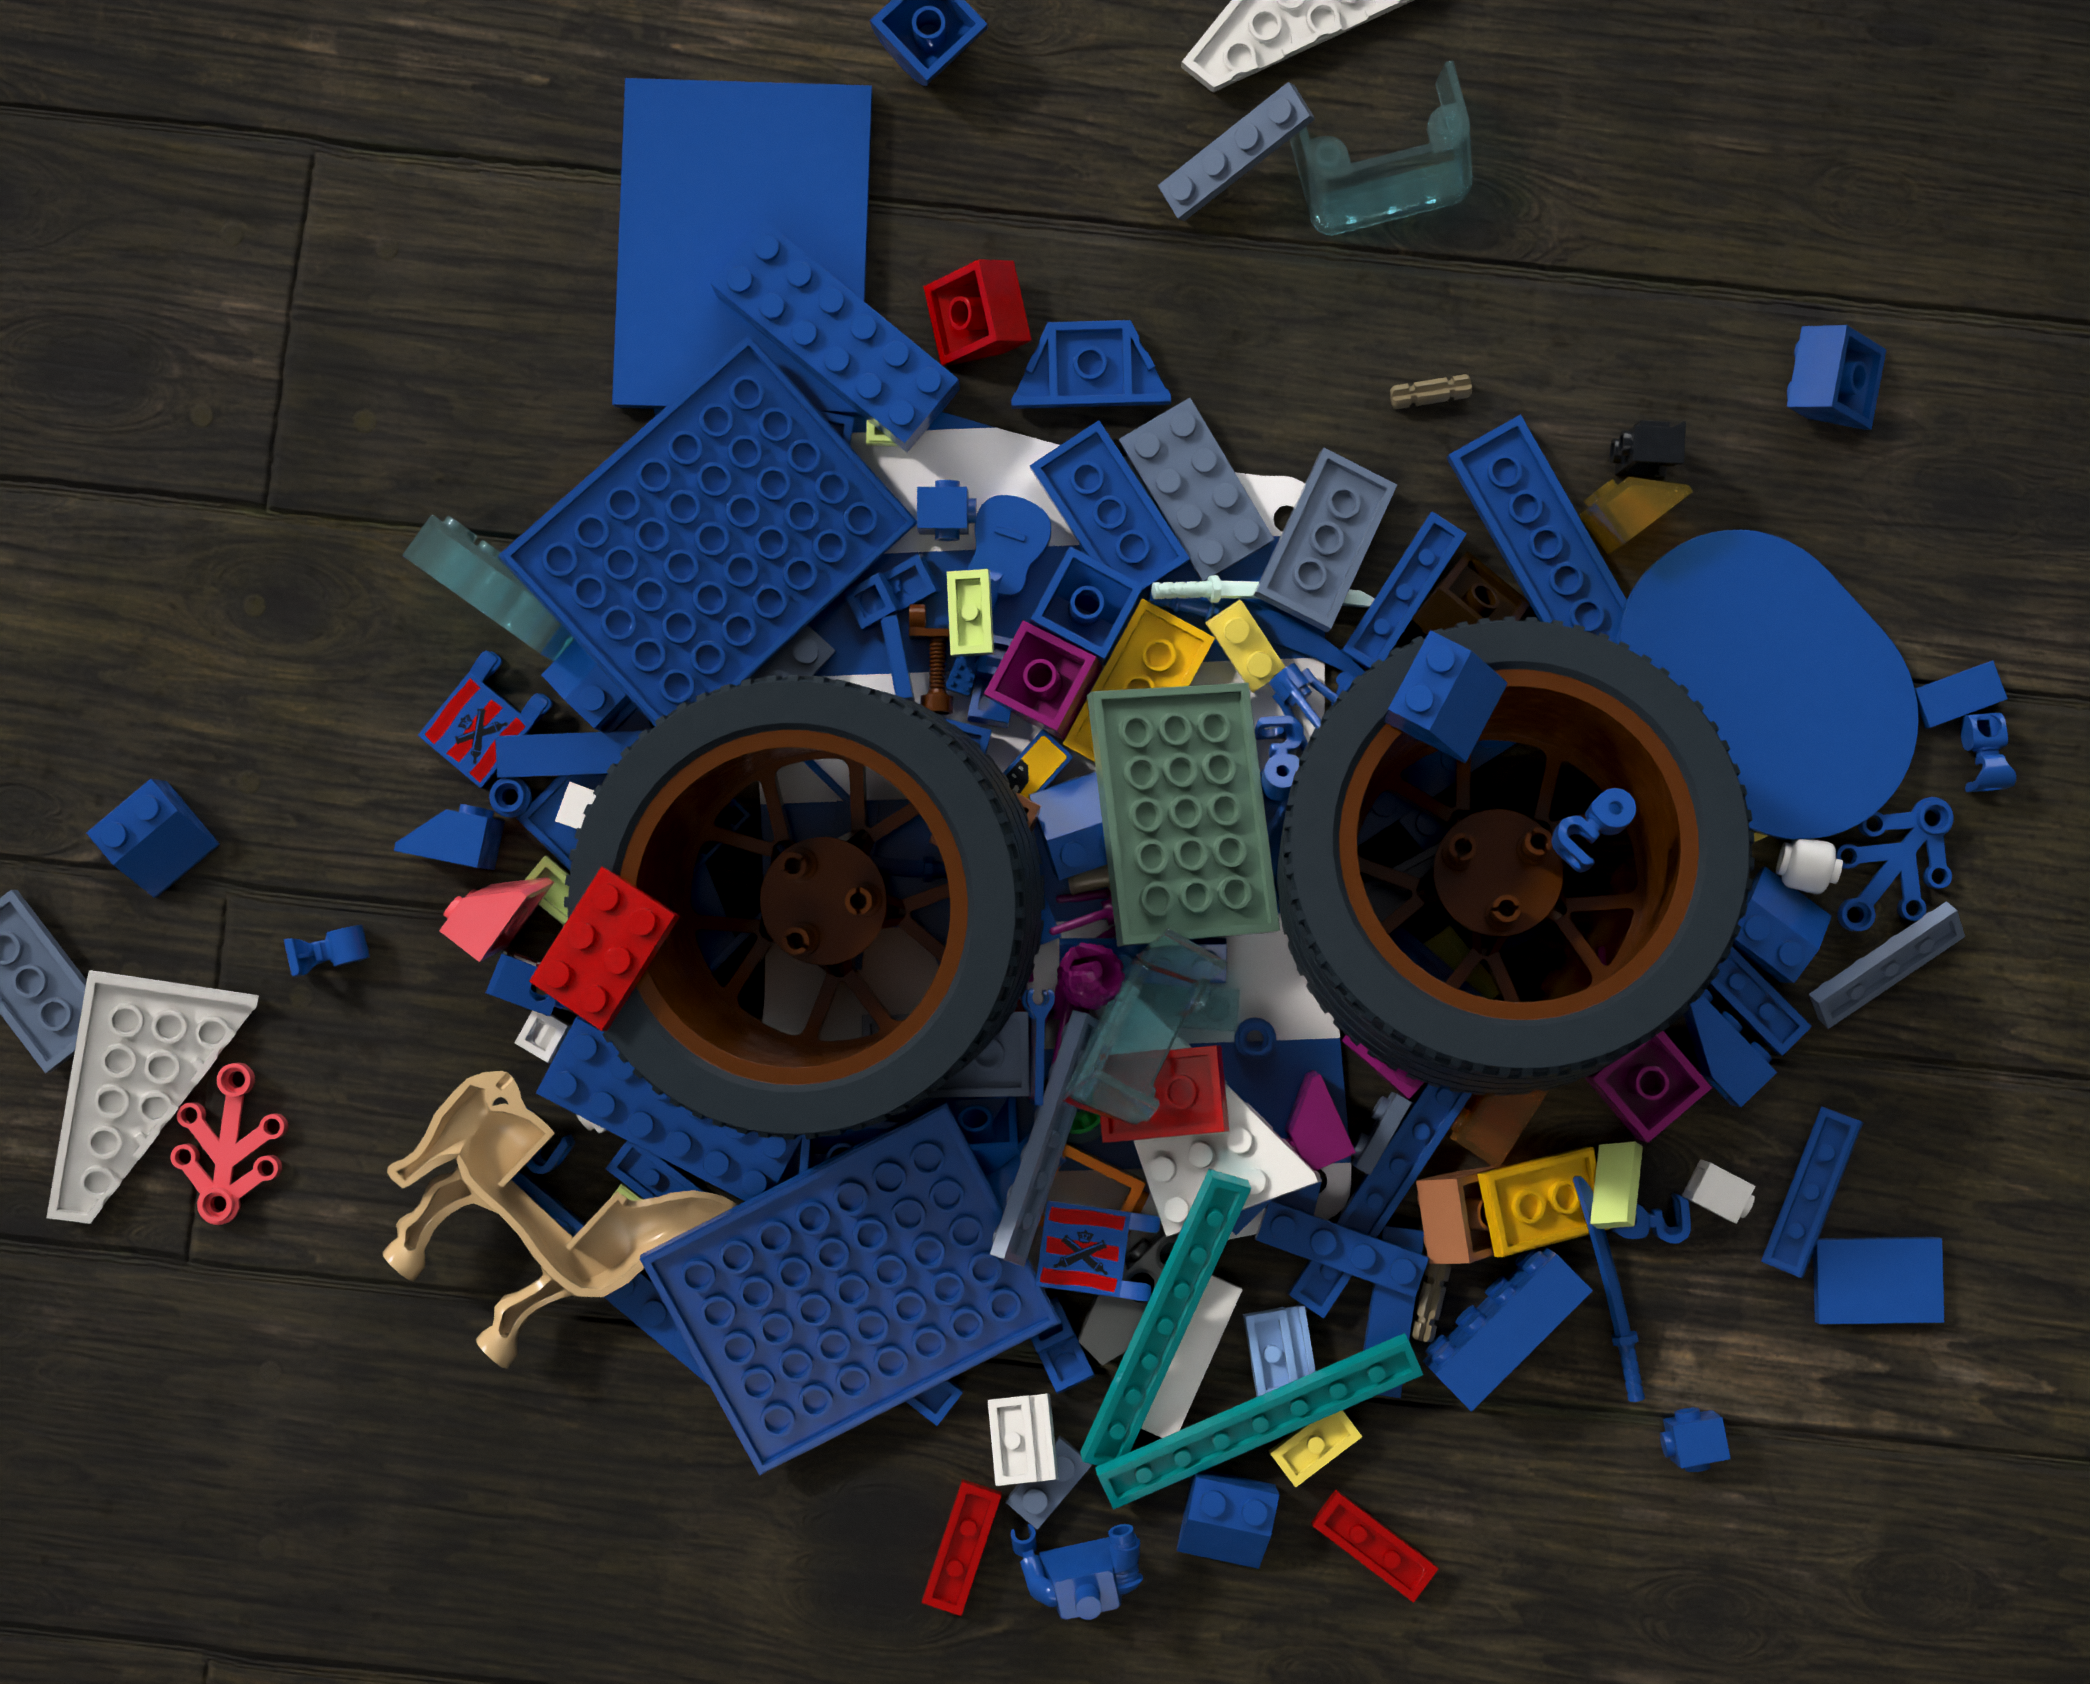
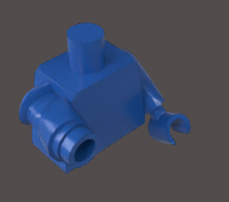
M1028 1524L1030 1538L1027 1540L1017 1539L1014 1528L1011 1530L1012 1548L1015 1554L1023 1557L1020 1564L1030 1595L1036 1601L1050 1608L1055 1607L1061 1619L1068 1620L1081 1617L1085 1620H1092L1100 1612L1117 1609L1121 1606L1122 1595L1135 1590L1143 1580V1575L1139 1573L1138 1569L1141 1543L1134 1533L1133 1526L1129 1524H1120L1112 1527L1108 1531L1109 1537L1042 1551L1039 1552V1555L1034 1553L1037 1549L1035 1528L1031 1524Z

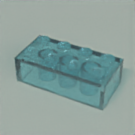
M431 515L402 556L534 650L555 661L573 638L498 559V555L501 552L484 540L476 546L474 542L478 536L450 516H447L444 522H442L434 515Z

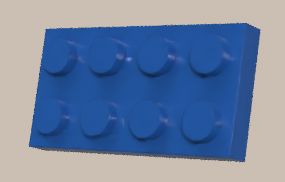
M1099 420L1029 465L1030 470L1086 555L1144 585L1141 592L1152 586L1153 582H1158L1190 561V557Z

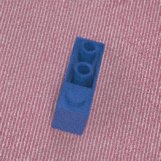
M1705 989L1700 998L1692 1002L1688 1006L1689 1009L1683 1014L1701 1075L1730 1105L1742 1107L1777 1072L1769 1064L1772 1060L1769 1053L1755 1041L1749 1044L1739 1033L1743 1029L1740 1023L1726 1011L1720 1014L1710 1003L1714 999L1713 996Z

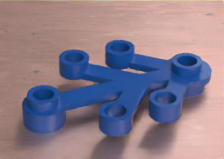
M1929 797L1918 801L1911 812L1886 815L1875 812L1871 816L1878 821V828L1875 832L1867 828L1868 819L1858 824L1859 831L1867 837L1879 836L1885 830L1912 828L1901 843L1857 847L1853 844H1842L1835 848L1836 859L1840 860L1844 849L1852 852V861L1849 864L1843 862L1842 869L1854 868L1859 863L1886 861L1857 898L1847 899L1839 906L1837 917L1843 928L1849 931H1864L1870 928L1876 917L1873 906L1899 873L1903 897L1897 905L1899 916L1906 921H1918L1926 914L1927 907L1924 900L1921 899L1916 852L1926 841L1929 866L1923 872V881L1932 889L1947 887L1952 881V872L1946 863L1943 836L1951 829L1954 815L1946 801L1937 797ZM1929 810L1936 815V822L1932 826L1928 825L1925 821V814ZM1935 869H1939L1943 873V880L1939 884L1932 880V873ZM1910 901L1915 902L1918 907L1917 913L1914 916H1910L1906 911V905ZM1852 907L1857 908L1860 914L1859 919L1855 923L1851 922L1847 915Z

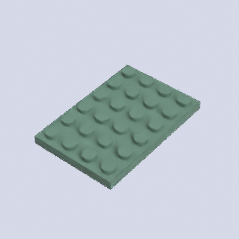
M1249 683L1092 691L1087 694L1117 947L1280 931Z

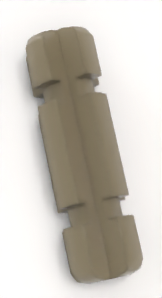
M1467 374L1452 376L1451 380H1447L1444 377L1414 382L1410 387L1408 383L1394 385L1390 389V399L1394 409L1408 408L1411 403H1415V406L1446 402L1450 397H1453L1454 400L1464 399L1472 394V384Z
M1427 1263L1425 1275L1428 1278L1427 1281H1423L1416 1309L1418 1319L1413 1321L1411 1336L1416 1340L1432 1342L1435 1338L1437 1326L1434 1323L1440 1317L1446 1287L1443 1285L1444 1281L1449 1280L1450 1264Z

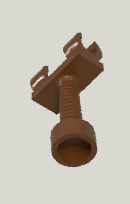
M910 604V640H929L931 643V648L929 649L931 651L929 652V655H931L929 656V659H931L929 660V663H931L929 665V688L931 689L928 690L927 694L920 696V705L939 715L953 714V696L948 695L944 689V680H946V677H944L946 675L944 673L946 671L944 669L946 667V648H944L946 644L944 643L950 640L949 629L926 628L925 604Z

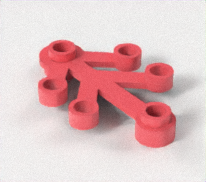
M244 1063L225 1065L217 1075V1086L226 1095L220 1138L217 1137L206 1122V1110L200 1103H185L177 1111L179 1124L191 1131L215 1163L214 1178L212 1180L198 1163L200 1152L193 1144L185 1143L176 1146L171 1152L170 1159L176 1168L183 1170L200 1193L197 1201L198 1212L206 1222L213 1225H223L232 1221L240 1211V1198L263 1181L277 1178L282 1171V1163L277 1156L265 1155L255 1161L253 1170L232 1183L235 1165L268 1140L284 1136L288 1130V1121L283 1115L278 1113L269 1114L262 1118L256 1129L238 1142L244 1095L252 1090L255 1083L253 1070ZM237 1071L241 1072L245 1077V1082L241 1087H237L233 1083V1075ZM189 1107L194 1108L197 1112V1119L193 1123L189 1122L185 1116L186 1110ZM271 1119H276L280 1124L277 1134H273L268 1130V1122ZM182 1149H187L191 1154V1160L188 1164H184L179 1158ZM265 1160L270 1161L274 1166L271 1175H266L262 1171V1163ZM217 1196H222L226 1200V1208L223 1211H219L214 1205Z

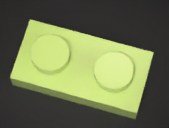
M989 569L947 572L950 655L952 657L994 655L991 576Z

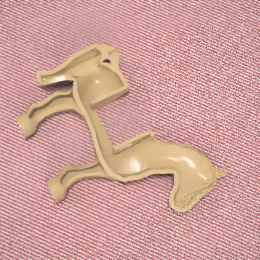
M493 1071L469 1077L458 1086L436 1111L424 1137L414 1152L388 1167L387 1173L390 1178L403 1189L448 1161L456 1158L458 1164L454 1172L440 1174L430 1180L420 1204L413 1212L399 1219L396 1224L398 1237L382 1253L386 1261L399 1274L410 1281H414L425 1268V1250L434 1230L447 1216L459 1208L470 1204H477L498 1213L519 1235L532 1256L540 1264L543 1275L532 1284L517 1292L504 1295L494 1307L493 1325L485 1329L476 1338L478 1346L490 1359L502 1368L508 1369L518 1356V1336L528 1318L538 1309L569 1296L605 1297L628 1284L644 1269L640 1261L641 1254L737 1206V1204L721 1195L696 1190L674 1192L660 1197L636 1201L630 1200L616 1192L573 1237L512 1180L555 1133L542 1119L526 1108L514 1078L508 1072ZM498 1097L505 1098L508 1104L503 1103L493 1106L494 1101Z

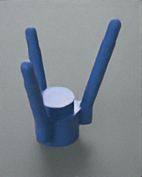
M1295 663L1285 667L1269 682V685L1276 692L1272 698L1280 706L1284 716L1296 718L1290 705L1292 707L1298 705L1317 729L1321 725V719L1306 701V698L1312 693L1308 686L1313 687L1333 704L1338 697L1336 693L1316 679L1308 668L1301 672ZM1304 733L1300 744L1302 752L1308 744Z

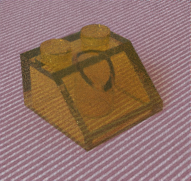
M1628 477L1617 485L1611 479L1584 500L1588 508L1578 516L1609 555L1693 491L1689 485Z

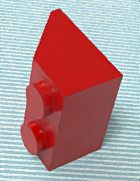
M978 259L923 286L942 366H950L1004 354L1032 341L1013 260Z

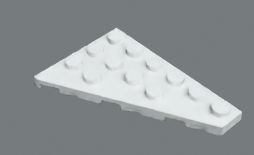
M1231 0L1184 58L1181 68L1210 91L1215 92L1414 0Z
M93 970L88 972L46 1218L89 1224L93 1221L109 1197L120 1186L122 1180L153 1143L165 1124L179 1109V1106L209 1070L224 1047L232 1040L247 1017L255 1010L259 995Z
M1122 983L1116 998L1108 1002L1107 1005L1102 1006L1098 1010H1089L1092 1017L1106 1024L1100 1041L1105 1057L1192 1048L1183 1038L1178 1037L1161 1020L1162 1017L1152 1008H1149L1127 983ZM1226 1081L1229 1132L1133 1140L1166 1237L1180 1233L1209 1169L1249 1181L1252 1189L1242 1210L1322 1182L1320 1174L1316 1170L1314 1171L1249 1103H1245L1226 1084Z

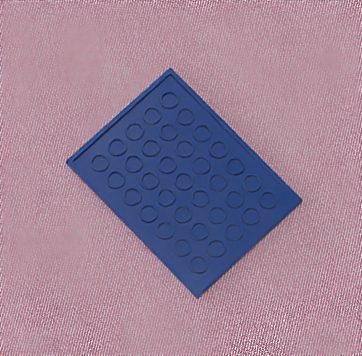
M625 78L612 405L614 407L664 409L745 336L750 334L818 411L842 415H860L720 300L710 283L763 220H765L865 302L872 85Z
M748 334L498 555V559L654 726H657L655 721L661 716H667L684 702L693 703L697 701L696 696L702 693H709L727 684L741 685L742 680H747L911 530L917 524V520L751 335Z
M946 1100L640 1255L642 1265L759 1475L1061 1323L1060 1317L1045 1288L1035 1286L1037 1273L1028 1257L1024 1267L990 1255L993 1246V1234L1001 1222L1004 1210Z

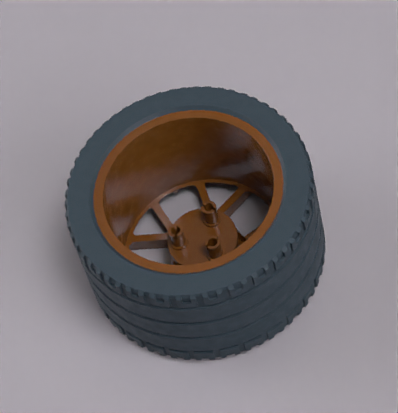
M1504 617L1503 620L1495 621L1484 618L1479 619L1477 624L1468 625L1466 621L1457 623L1454 628L1446 630L1440 628L1433 631L1474 652L1508 682L1478 741L1516 742L1537 747L1546 754V767L1534 819L1521 813L1503 809H1490L1480 812L1470 810L1471 754L1466 763L1456 759L1455 806L1452 808L1401 778V772L1427 755L1439 751L1384 722L1392 700L1425 641L1422 636L1413 639L1410 644L1400 649L1397 647L1392 650L1385 661L1378 659L1371 665L1369 670L1361 676L1358 675L1352 681L1351 689L1348 692L1343 690L1337 697L1336 702L1325 712L1321 718V725L1318 729H1314L1301 755L1286 807L1277 870V891H1279L1280 897L1278 901L1284 935L1287 934L1289 939L1288 948L1290 954L1293 956L1300 976L1304 975L1308 982L1306 987L1310 994L1319 1003L1322 1011L1325 1014L1329 1012L1334 1018L1333 1024L1351 1038L1350 1040L1356 1046L1361 1043L1366 1047L1368 1055L1374 1059L1377 1058L1394 1071L1399 1068L1407 1072L1406 1076L1411 1079L1429 1083L1430 1086L1437 1088L1441 1085L1449 1086L1450 1091L1458 1093H1474V1095L1482 1096L1486 1093H1495V1096L1530 1094L1533 1090H1540L1542 1092L1571 1084L1583 1077L1586 1078L1648 1042L1682 1016L1689 1009L1688 1006L1698 1000L1710 982L1715 979L1720 971L1717 968L1719 963L1727 960L1733 942L1738 937L1741 929L1738 922L1746 915L1748 892L1752 889L1753 880L1749 879V872L1754 869L1755 858L1752 857V844L1755 842L1754 832L1749 831V823L1753 820L1751 810L1747 809L1745 784L1740 785L1737 777L1741 773L1738 764H1733L1728 753L1730 747L1727 741H1721L1717 735L1719 728L1716 723L1708 720L1702 712L1704 707L1698 700L1692 701L1687 695L1689 690L1683 684L1678 686L1668 677L1670 672L1663 667L1660 670L1650 663L1652 659L1645 654L1640 657L1628 650L1630 646L1620 641L1618 645L1609 641V636L1601 632L1599 635L1584 631L1585 627L1575 624L1571 628L1563 626V621L1540 622L1537 621L1536 617H1527L1525 621H1516L1515 617ZM1563 761H1568L1581 770L1603 792L1607 789L1619 788L1630 793L1635 800L1636 813L1626 827L1632 844L1637 870V886L1631 893L1565 898L1562 888V860L1553 849L1551 843L1553 832L1563 819L1557 821L1549 819L1560 765ZM1387 790L1440 822L1448 829L1436 851L1433 867L1422 878L1364 859L1357 853V838L1363 822L1375 800L1383 791ZM1582 813V814H1579V815H1575V816H1581V817H1583L1585 820H1587L1586 817H1585V813ZM1361 876L1408 892L1412 897L1380 923L1366 895ZM1422 906H1442L1454 921L1471 932L1472 949L1445 983L1416 965L1398 948L1389 936L1392 931ZM1633 910L1634 915L1626 938L1610 965L1602 964L1571 921L1570 914ZM1541 921L1551 923L1590 976L1592 982L1587 989L1569 996L1538 1002H1521L1499 950L1509 936L1524 933ZM1479 962L1486 964L1502 1001L1483 998L1459 990Z
M775 675L758 679L742 680L741 685L727 684L709 693H702L696 696L697 701L693 703L684 702L667 716H661L655 721L657 726L653 729L642 731L631 747H626L620 755L623 758L618 764L612 763L607 770L608 775L602 785H597L593 794L596 798L592 804H587L583 812L586 816L581 828H577L574 837L578 839L576 849H571L569 860H572L570 875H566L565 885L569 886V897H564V907L568 908V918L601 866L621 876L680 916L612 1025L602 1035L608 1043H613L619 1051L617 1056L623 1063L629 1062L635 1068L633 1073L639 1079L644 1078L653 1086L652 1090L658 1095L665 1093L671 1098L670 1103L676 1107H684L693 1112L692 1115L699 1119L705 1117L713 1119L712 1124L721 1128L726 1126L736 1129L738 1133L743 1134L754 1131L758 1132V1137L764 1138L772 1136L794 1140L799 1135H805L806 1139H816L830 1135L837 1136L842 1135L849 1129H852L854 1132L876 1123H881L897 1113H902L929 1096L972 1062L1005 1026L1017 1007L1019 997L1023 996L1027 988V983L1035 967L1033 960L1040 949L1041 933L1044 926V920H1041V910L1045 909L1044 875H1040L1039 865L1042 864L1038 852L1034 831L1030 832L1027 821H1029L1027 812L1024 811L1016 791L1011 790L1007 783L1009 780L1006 775L1002 773L989 754H984L979 749L981 746L975 740L971 739L958 726L946 721V718L906 698L838 679L833 680L826 677L789 675L788 677ZM808 760H843L849 768L851 831L838 838L815 837L796 843L793 840L776 772L784 766ZM866 766L887 779L911 802L871 828L868 825ZM754 781H759L762 785L774 833V840L772 842L722 829L715 825V819L736 795ZM920 814L936 840L944 861L948 883L905 899H899L887 894L883 875L871 857L877 840ZM717 841L771 857L770 867L765 874L760 892L761 919L699 915L692 909L691 889L693 873L699 850L705 842ZM779 843L786 848L781 854L776 847ZM950 897V925L947 943L944 945L913 918L912 912ZM896 925L941 962L934 980L923 999L912 1013L902 1021L894 1020L890 1012L855 968V957L874 942L881 929ZM699 929L755 933L757 935V940L729 983L724 987L720 986L704 960L696 938V931ZM774 943L793 958L805 963L818 965L827 972L806 1027L797 1035H790L764 1024L743 1010L737 1001L738 996ZM841 981L847 984L878 1024L879 1031L877 1033L849 1040L823 1041L818 1038Z

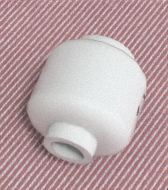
M1819 839L1792 840L1790 843L1784 842L1781 847L1776 874L1782 875L1783 883L1789 888L1821 894L1827 889L1829 883L1837 884L1841 875L1843 860L1836 859L1835 846L1830 842Z

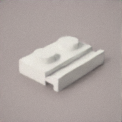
M1050 1394L988 1400L995 1485L1004 1486L1059 1480Z

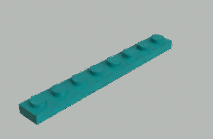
M1211 1169L1208 1170L1082 1446L1080 1454L1083 1462L1099 1466L1131 1451L1252 1189L1247 1179Z
M1403 1333L1095 1467L1097 1476L1114 1510L1422 1376L1423 1373L1406 1334Z

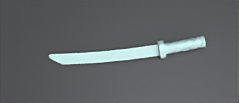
M1218 575L1209 576L1207 581L1153 582L1151 592L1153 599L1203 597L1207 598L1210 603H1218L1221 598L1259 599L1253 596L1259 582L1221 581ZM1349 589L1342 606L1368 609L1374 598L1360 590Z

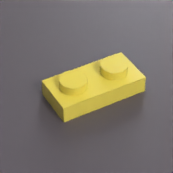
M1240 599L1205 622L1244 683H1249V690L1252 693L1267 684L1285 668V665Z
M1342 1410L1295 1430L1271 1448L1269 1452L1296 1488L1362 1438V1435Z

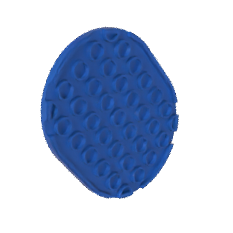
M1724 530L1697 536L1678 545L1655 561L1640 577L1625 603V610L1619 633L1617 634L1616 644L1619 645L1620 641L1630 646L1628 650L1640 657L1645 654L1651 658L1652 661L1650 663L1659 670L1661 667L1665 668L1670 672L1668 677L1678 686L1683 684L1689 690L1687 695L1692 701L1698 700L1704 707L1702 712L1708 720L1716 723L1719 728L1717 735L1721 741H1727L1730 747L1728 753L1733 764H1738L1741 773L1737 776L1740 785L1745 784L1747 795L1745 800L1747 809L1751 810L1753 819L1749 823V831L1753 830L1763 835L1784 840L1827 837L1844 832L1865 821L1890 799L1901 784L1910 766L1917 741L1918 704L1914 684L1906 663L1892 640L1816 558L1797 545L1774 535L1750 530Z

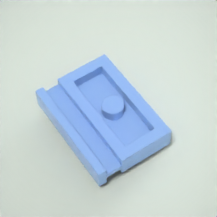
M1303 1304L1243 1314L1257 1397L1316 1372L1306 1310Z

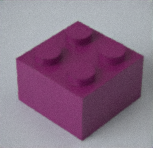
M1664 1031L1604 1069L1585 1078L1634 1137L1647 1143L1712 1089Z

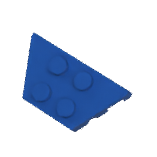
M1131 320L1047 322L1039 339V344L1025 369V374L1018 389L1011 399L1012 409L1170 405L1171 394L1165 388L1156 372L1155 365L1148 352L1142 346L1139 340L1140 337Z

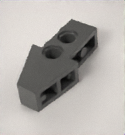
M1161 1221V1230L1150 1241L1144 1237L1128 1252L1127 1256L1130 1260L1127 1263L1124 1262L1122 1280L1130 1281L1135 1274L1141 1272L1152 1276L1151 1295L1166 1264V1261L1160 1257V1252L1165 1245L1175 1243L1179 1235L1166 1237ZM1094 1294L1078 1332L1079 1342L1103 1366L1126 1352L1148 1301Z

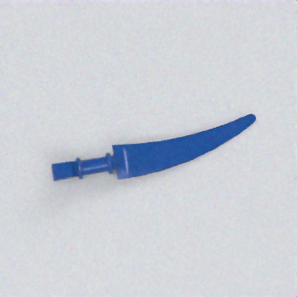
M1151 587L1147 597L1148 602L1158 607L1172 609L1173 613H1177L1179 610L1205 617L1206 622L1239 600L1221 598L1218 603H1210L1206 600L1190 597L1153 599ZM1240 599L1269 643L1313 657L1342 672H1350L1353 677L1361 676L1365 672L1351 658L1340 652L1341 650L1299 622L1264 606Z

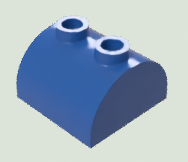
M891 0L870 20L875 35L891 57L909 76L923 86H927L988 29V24L965 0Z

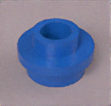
M504 777L493 784L489 799L496 813L504 817L515 818L528 810L532 801V793L524 780L518 777ZM510 790H515L518 794V799L514 804L509 805L505 799L506 794Z
M1248 1018L1236 1028L1234 1034L1235 1046L1243 1056L1249 1059H1262L1268 1056L1275 1047V1030L1269 1022L1262 1018ZM1253 1030L1260 1031L1263 1036L1262 1042L1258 1046H1251L1247 1041L1248 1034Z

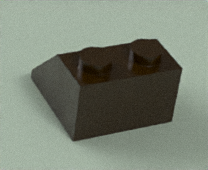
M1467 551L1427 598L1412 620L1428 635L1430 630L1434 631L1440 628L1446 630L1456 627L1457 623L1466 621L1468 625L1477 624L1479 619L1484 618L1495 621L1503 620L1504 617H1515V620L1519 621L1530 604L1526 598Z

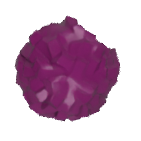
M1081 942L1078 946L1071 947L1060 961L1057 968V985L1059 990L1063 992L1064 997L1071 1004H1074L1075 1007L1098 1010L1116 998L1124 981L1125 973L1122 971L1124 967L1122 961L1117 958L1112 949L1105 948L1103 945Z

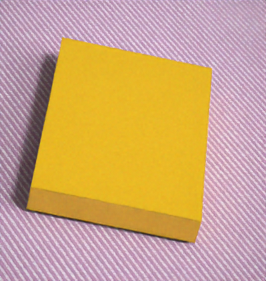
M1582 1147L1477 1174L1494 1257H1505L1589 1235L1573 1178L1574 1176L1583 1177L1594 1193L1597 1163L1593 1147Z

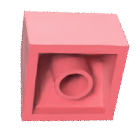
M545 877L491 884L478 891L472 889L465 897L457 896L450 903L443 914L447 921L439 931L478 962H481L510 945L554 882Z

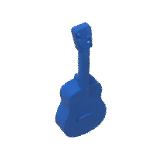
M993 496L981 505L976 516V551L970 561L968 570L989 569L991 576L992 614L998 596L1015 598L1023 592L1030 568L1042 557L1051 540V522L1047 513L1033 502L1017 496ZM978 656L956 658L945 684L947 690L967 697L971 695L978 665L976 664Z

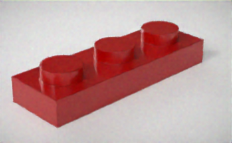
M962 1479L922 1598L923 1604L962 1616L1002 1492Z
M1337 1489L1334 1490L1311 1521L1314 1528L1413 1603L1439 1569L1436 1564Z

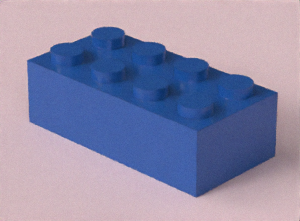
M1545 1246L1524 1251L1515 1261L1518 1267L1507 1278L1504 1276L1497 1278L1485 1291L1488 1297L1477 1308L1471 1305L1464 1310L1455 1322L1458 1327L1447 1338L1444 1335L1436 1338L1426 1350L1428 1356L1423 1362L1471 1412L1593 1291L1558 1254Z

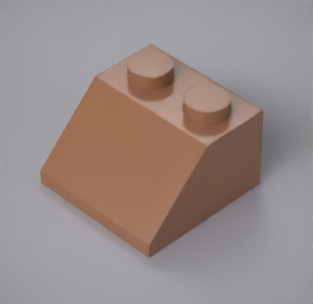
M1506 1165L1443 1173L1416 1181L1417 1201L1421 1211L1424 1245L1429 1257V1264L1472 1263L1494 1256L1477 1174L1506 1167Z

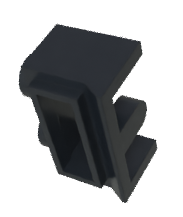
M1640 420L1628 431L1622 430L1619 439L1613 438L1610 445L1609 458L1610 463L1616 464L1615 475L1665 478L1667 467L1683 465L1686 421L1670 427V422Z

